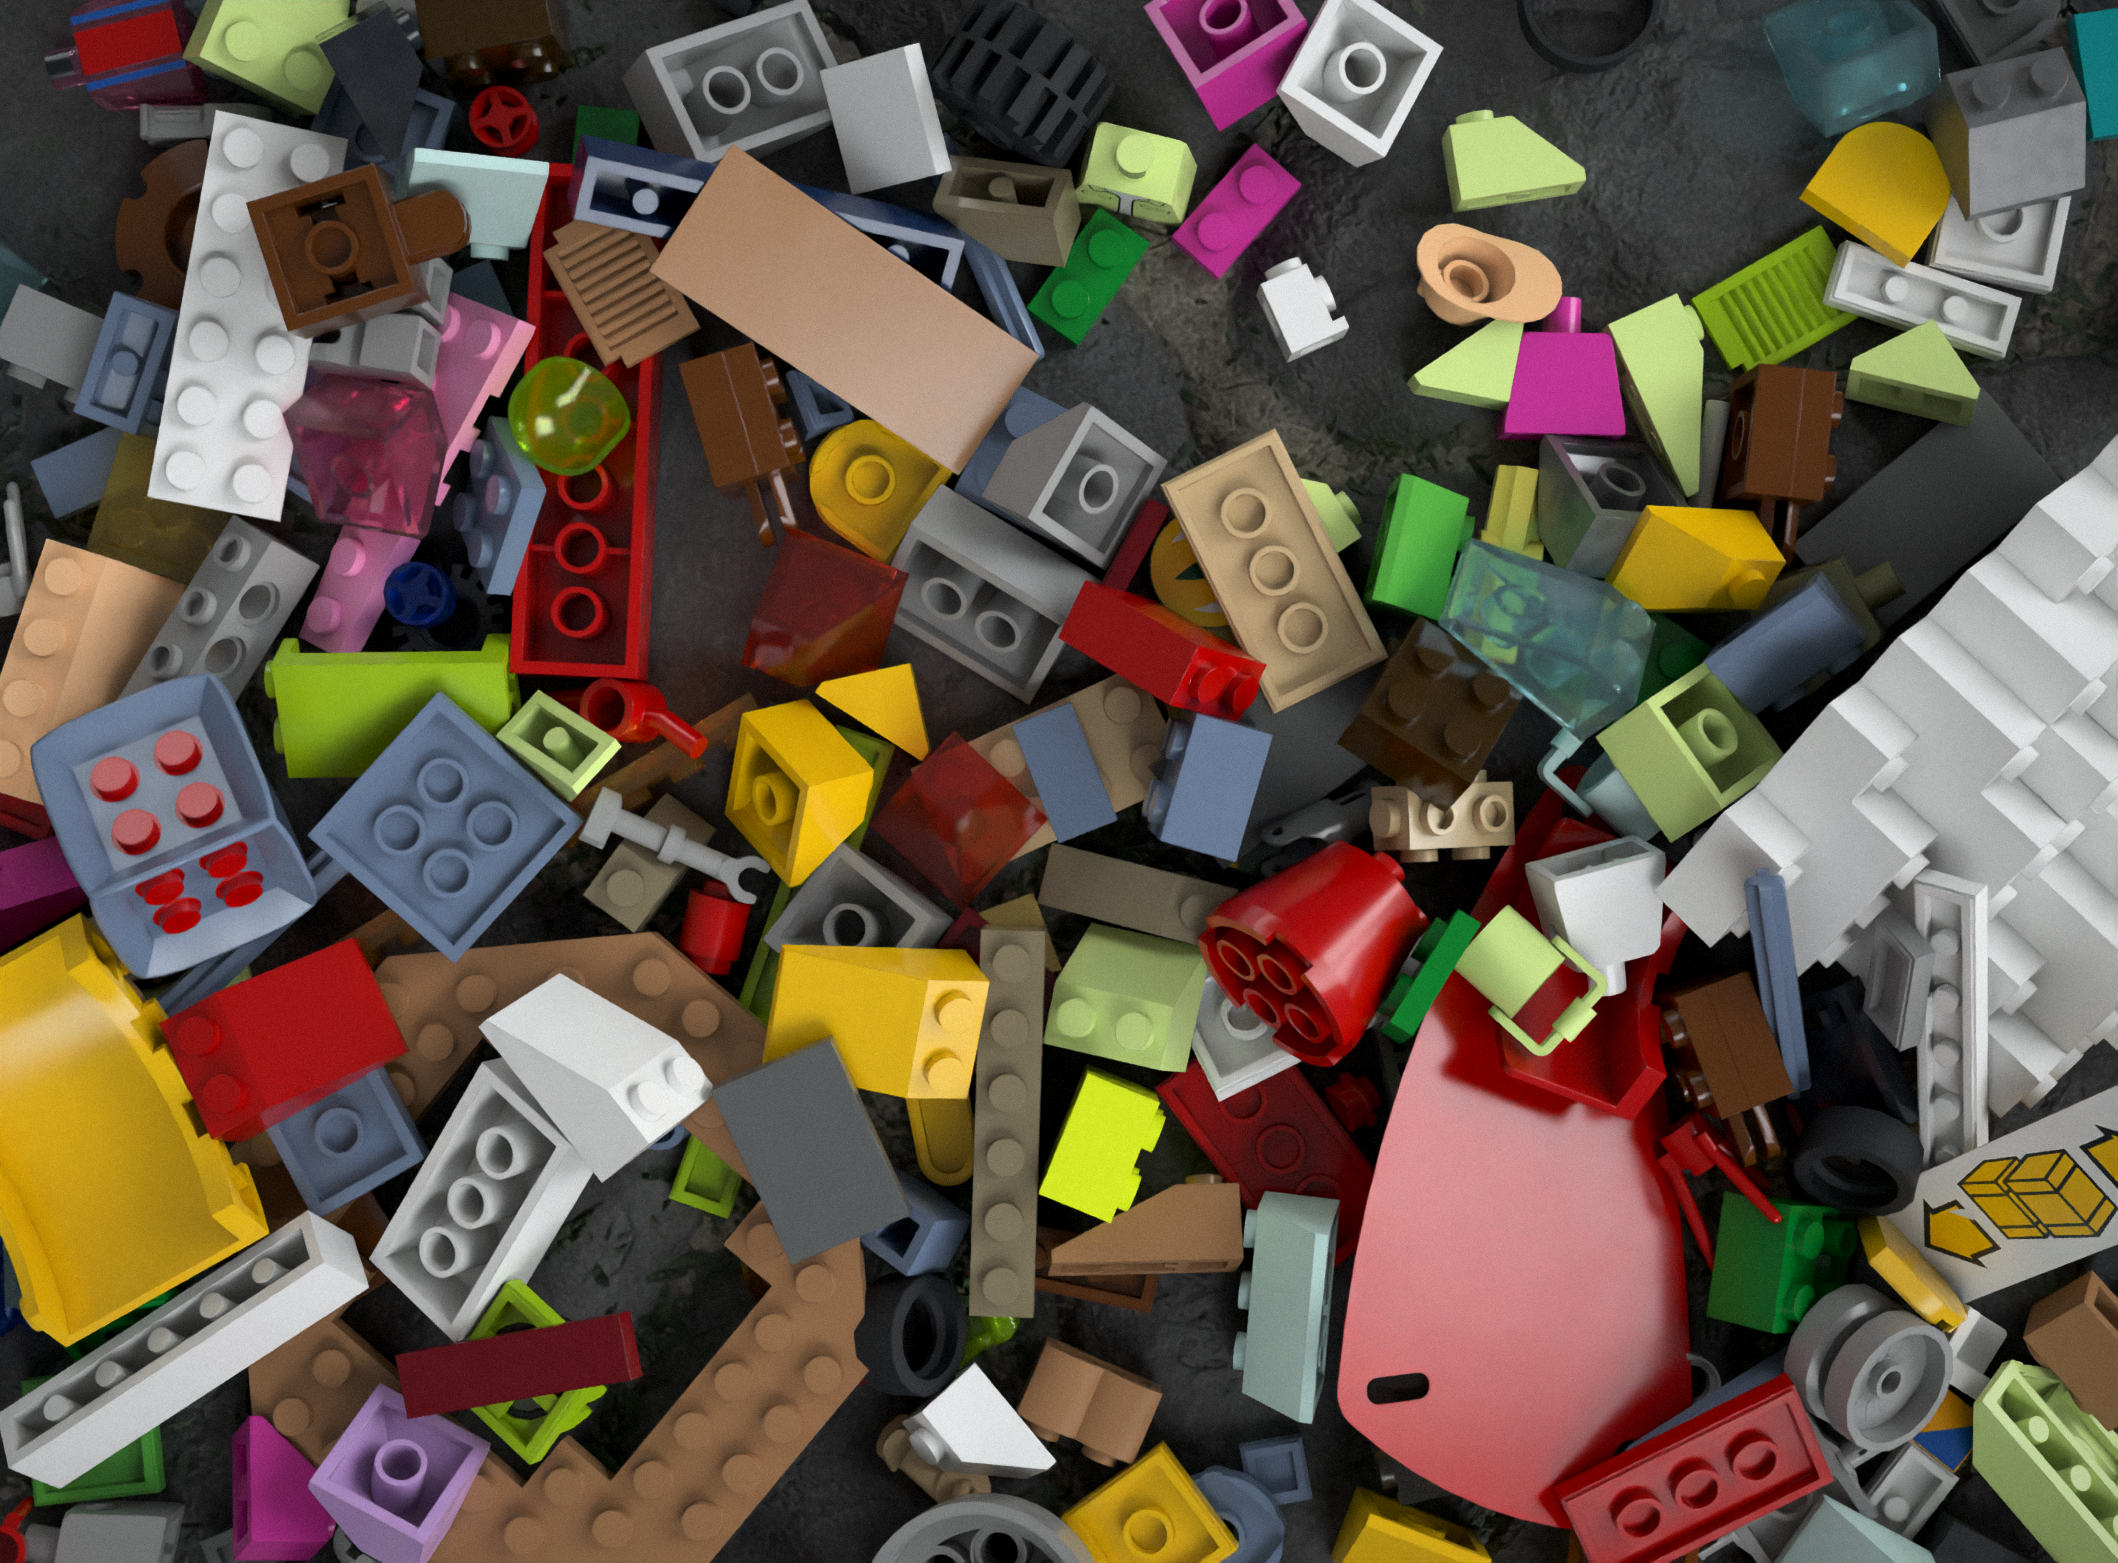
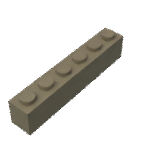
M983 924L981 928L980 970L990 982L977 1045L969 1316L1033 1318L1047 926Z

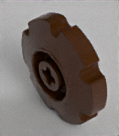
M205 139L192 140L177 145L147 164L141 171V176L147 183L146 193L143 197L136 200L124 198L116 221L115 248L119 268L131 277L142 276L143 286L135 297L177 311L181 309L210 143Z

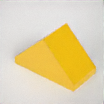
M910 663L824 681L816 690V694L920 761L925 762L931 754L914 670Z

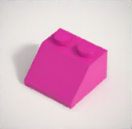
M1153 0L1143 6L1219 132L1278 95L1276 90L1310 29L1306 19L1293 0Z

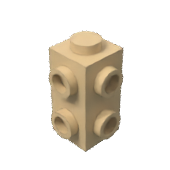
M1486 770L1479 771L1471 786L1446 813L1396 782V786L1371 787L1372 806L1369 812V823L1373 832L1374 851L1399 850L1400 863L1438 861L1439 848H1452V860L1489 859L1490 846L1515 845L1512 781L1487 782Z

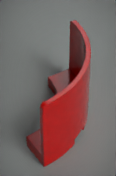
M1562 818L1548 835L1535 861L1619 838L1571 818ZM1666 858L1665 879L1679 864L1678 862ZM1526 878L1514 910L1543 934L1528 878ZM1663 902L1660 946L1656 952L1625 961L1627 989L1616 995L1602 996L1592 1007L1597 1015L1571 1043L1564 1038L1548 1055L1537 1056L1533 1054L1495 1020V1038L1502 1070L1510 1077L1632 1122L1667 1077L1660 1044L1661 1007L1651 1004L1657 973L1660 975L1669 974L1673 959L1689 926ZM1562 963L1511 1020L1540 1045L1554 1030L1551 1025L1577 996L1582 999L1589 991L1587 974L1575 972Z

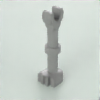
M605 786L601 787L580 831L579 840L603 849L610 832H613L658 852L656 859L671 865L676 860L725 882L728 892L734 899L746 904L755 903L757 896L741 889L738 878L744 869L750 867L768 873L771 866L765 860L754 855H744L734 859L685 837L686 830L671 824L669 829L622 809V795Z

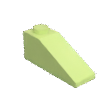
M1676 293L1608 324L1599 333L1611 335L1619 384L1646 444L1650 445L1683 498L1687 499L1699 492L1704 354L1699 341L1704 339V331L1695 310L1690 305L1683 307Z

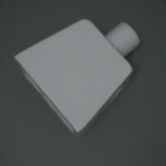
M129 1500L81 1501L65 1513L61 1528L32 1523L25 1534L29 1545L26 1562L173 1563L185 1504L179 1502Z

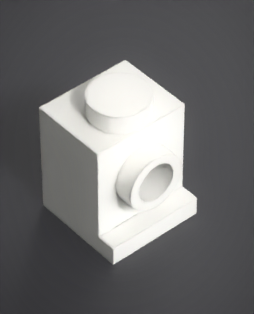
M1299 257L1286 260L1264 273L1268 281L1260 284L1256 296L1287 363L1344 338L1349 325L1345 316L1334 321L1332 320L1329 313L1336 310V304L1331 290L1322 275L1313 278L1307 263L1302 265Z

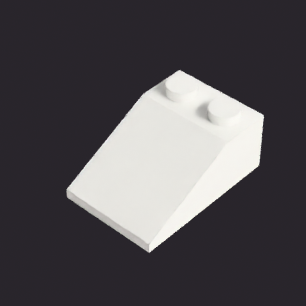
M561 973L486 1019L478 1026L601 1182H604L657 1142L713 1096L711 1093L712 1083L705 1076L700 1065L689 1056L677 1040Z

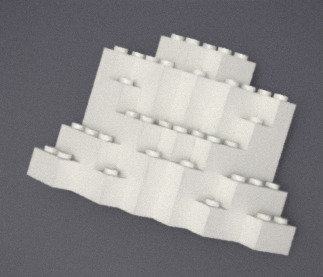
M2118 434L2088 467L2037 502L1993 552L1969 568L1926 617L1896 638L1860 681L1830 702L1756 788L1720 815L1654 891L1711 948L1730 931L1740 939L1750 930L1744 882L1748 878L1755 877L1757 869L1768 868L1770 875H1781L1785 881L1798 977L1817 961L1828 968L1837 960L1852 976L1859 975L1866 988L1877 918L1880 915L1898 909L1914 927V878L1921 871L1928 868L1986 884L1988 1107L2000 1118L2019 1101L2028 1109H2031L2058 1083L2057 1080L2083 1057V1053L2093 1044L2097 1045L2101 1040L2105 1039L2118 1051Z

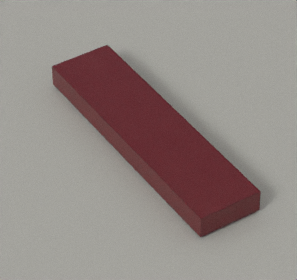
M630 1310L411 1350L395 1355L407 1419L629 1381L643 1376Z

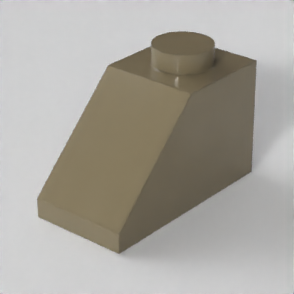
M950 155L949 160L952 171L943 173L932 202L934 212L1005 260L1065 268L1082 219L1070 169Z
M666 793L644 817L669 829L671 824L686 830L685 837L705 846L718 830L669 793ZM625 838L586 889L583 896L632 932L643 931L690 867L676 860L671 865L656 859L658 852Z

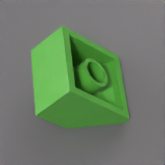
M1402 473L1389 486L1361 599L1365 610L1414 622L1421 616L1433 625L1440 622L1442 613L1452 614L1460 586V578L1451 576L1456 552L1466 554L1475 525V517L1466 515L1469 498Z

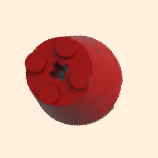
M1336 840L1327 847L1221 902L1204 918L1206 920V930L1197 939L1202 957L1211 975L1236 1009L1246 1002L1251 1011L1262 1022L1277 1030L1272 1036L1274 1044L1304 1062L1321 1067L1334 1066L1358 1044L1419 937L1429 927V922L1425 914L1414 904L1412 898L1402 886L1401 882L1405 879L1404 872L1391 856L1382 851H1378L1371 856L1342 840Z

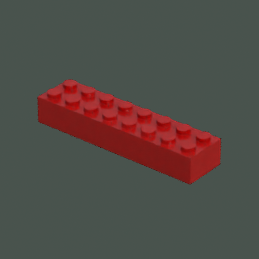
M549 163V176L531 230L527 323L536 326V329L525 349L521 437L546 487V493L513 587L509 673L525 677L588 680L618 678L648 682L664 349L629 369L622 358L610 365L604 366L543 256L546 250L559 244L552 232L576 220L573 219L567 199L574 164ZM650 236L659 253H661L669 240Z

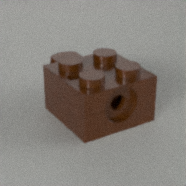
M375 163L246 203L287 331L303 339L313 338L431 301L419 263L461 250L469 242L472 231L471 216L466 207L448 191L433 189L398 200L390 174ZM335 202L338 203V204H334V205H331V206H328V207L323 208V206H325V205L332 204V203H335Z
M750 342L678 364L715 488L729 502L748 497L758 534L764 548L777 545L774 527L763 493L772 489L788 540L801 538L800 527L787 484L800 481L796 464L806 462L807 460L796 425L793 426L790 417L782 419L778 404L788 402L789 400L778 365H775L772 355L763 358L754 343Z
M1759 363L1731 382L1729 395L1731 409L1724 441L1717 505L1753 511L1786 560L1782 569H1787L1794 557L1799 511L1823 500V493H1829L1834 483L1836 458L1835 455L1828 454L1830 430L1837 429L1841 420L1843 393L1842 391L1835 390L1837 372Z
M1719 964L1654 989L1652 999L1656 1006L1661 1007L1660 1043L1665 1044L1669 1042L1678 1065L1670 1068V1072L1684 1103L1692 1101L1694 1108L1719 1118L1732 1154L1742 1168L1756 1164V1154L1741 1112H1743L1752 1138L1763 1157L1769 1159L1779 1155L1780 1145L1764 1103L1793 1093L1794 1089L1748 970Z

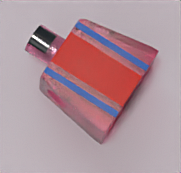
M184 0L91 1L70 13L76 46L45 53L47 72L57 90L86 84L91 99L107 111L140 110L141 104H148L149 106H199L209 103L201 67L182 58L192 36Z

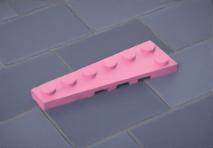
M449 291L444 325L430 324L442 334L432 390L409 387L400 382L384 425L379 431L376 445L361 482L354 493L353 502L337 542L332 548L323 577L307 610L306 619L299 634L300 638L329 653L361 652L395 590L401 572L407 568L421 542L417 527L426 511L434 505L440 506L451 487V485L444 481L448 470L460 449L470 452L481 432L473 424L489 395L500 397L529 344L536 326ZM387 439H399L401 452L406 455H412L410 467L395 465L384 517L371 516Z

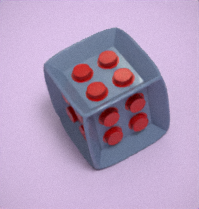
M212 673L192 674L146 688L64 723L44 735L31 746L30 756L34 778L67 863L77 882L89 897L91 911L101 932L117 957L134 976L141 979L162 977L202 964L285 927L316 905L317 890L302 849L273 786L261 769L252 739L228 689L216 675Z

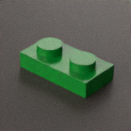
M1099 207L1074 241L1065 268L1056 267L1027 306L1028 314L1078 348L1150 248V243Z

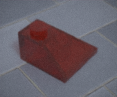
M790 527L753 617L741 664L798 687L878 670L882 663L910 574Z
M953 731L911 775L870 825L962 911L1039 830L1048 818L956 731Z

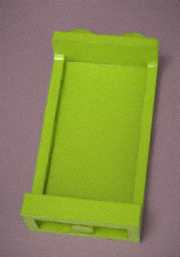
M511 633L487 634L481 651L300 653L297 638H284L274 659L268 660L266 663L264 682L268 698H276L278 717L274 723V746L277 754H285L288 778L361 777L440 690L498 740L495 736L522 708L518 675L509 673Z

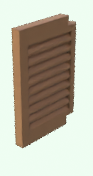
M577 219L552 232L559 244L546 250L543 256L604 366L610 365L622 358L629 369L701 329L682 293L649 271L660 254L650 235Z

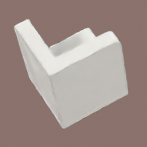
M1961 1302L1968 1314V1319L1951 1333L1943 1332L1953 1350V1374L1949 1384L1976 1400L1991 1380L1983 1374L2005 1340L2007 1332L2004 1328L1981 1315L1977 1310ZM1938 1322L1934 1327L1942 1331Z

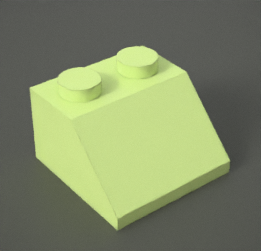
M207 0L182 58L297 115H318L336 73L315 36L348 19L350 0Z
M1091 923L1056 979L1043 1043L1156 1070L1186 1072L1207 972V965L1202 957L1199 945Z

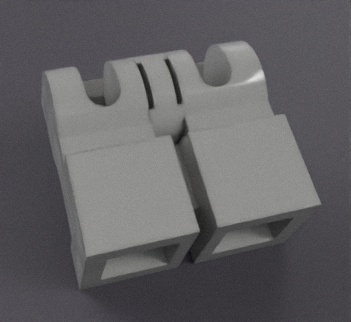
M440 257L419 263L431 301L319 335L318 343L311 345L308 364L313 366V369L320 374L378 381L385 379L403 382L409 387L432 390L442 334L430 324L444 325L453 269Z

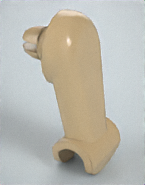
M902 1413L895 1416L881 1431L876 1443L877 1454L884 1459L892 1472H896L899 1467L938 1504L961 1495L991 1493V1483L987 1475L941 1471L937 1464L931 1465L924 1461L912 1447L909 1440L911 1433L902 1423L909 1414Z

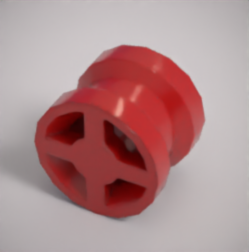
M507 86L489 87L480 92L471 104L469 111L470 127L475 137L494 156L519 158L527 154L537 143L540 133L539 119L526 98L517 90ZM514 120H521L519 122H516L511 135L510 128L512 127Z

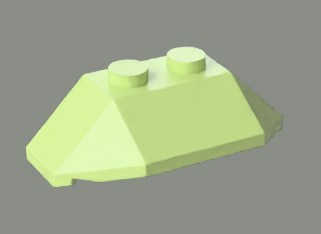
M2015 1360L2003 1362L1973 1404L1972 1465L2054 1561L2058 1563H2118V1435L2114 1430L2107 1432L2092 1414L2088 1415L2081 1411L2071 1398L2068 1387L2051 1369L2023 1365L2022 1362Z

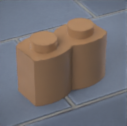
M1046 1336L1016 1405V1413L1026 1419L1025 1424L1036 1436L1052 1442H1057L1060 1434L1073 1438L1084 1444L1081 1449L1082 1454L1100 1464L1115 1467L1118 1459L1130 1464L1134 1463L1163 1392L1161 1385L1143 1376L1105 1362L1074 1346Z

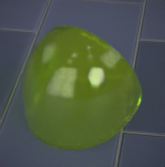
M549 357L536 364L518 383L510 397L508 406L509 425L520 449L531 461L541 468L566 476L581 475L593 470L624 438L629 430L631 421L627 404L614 384L595 368L570 357Z

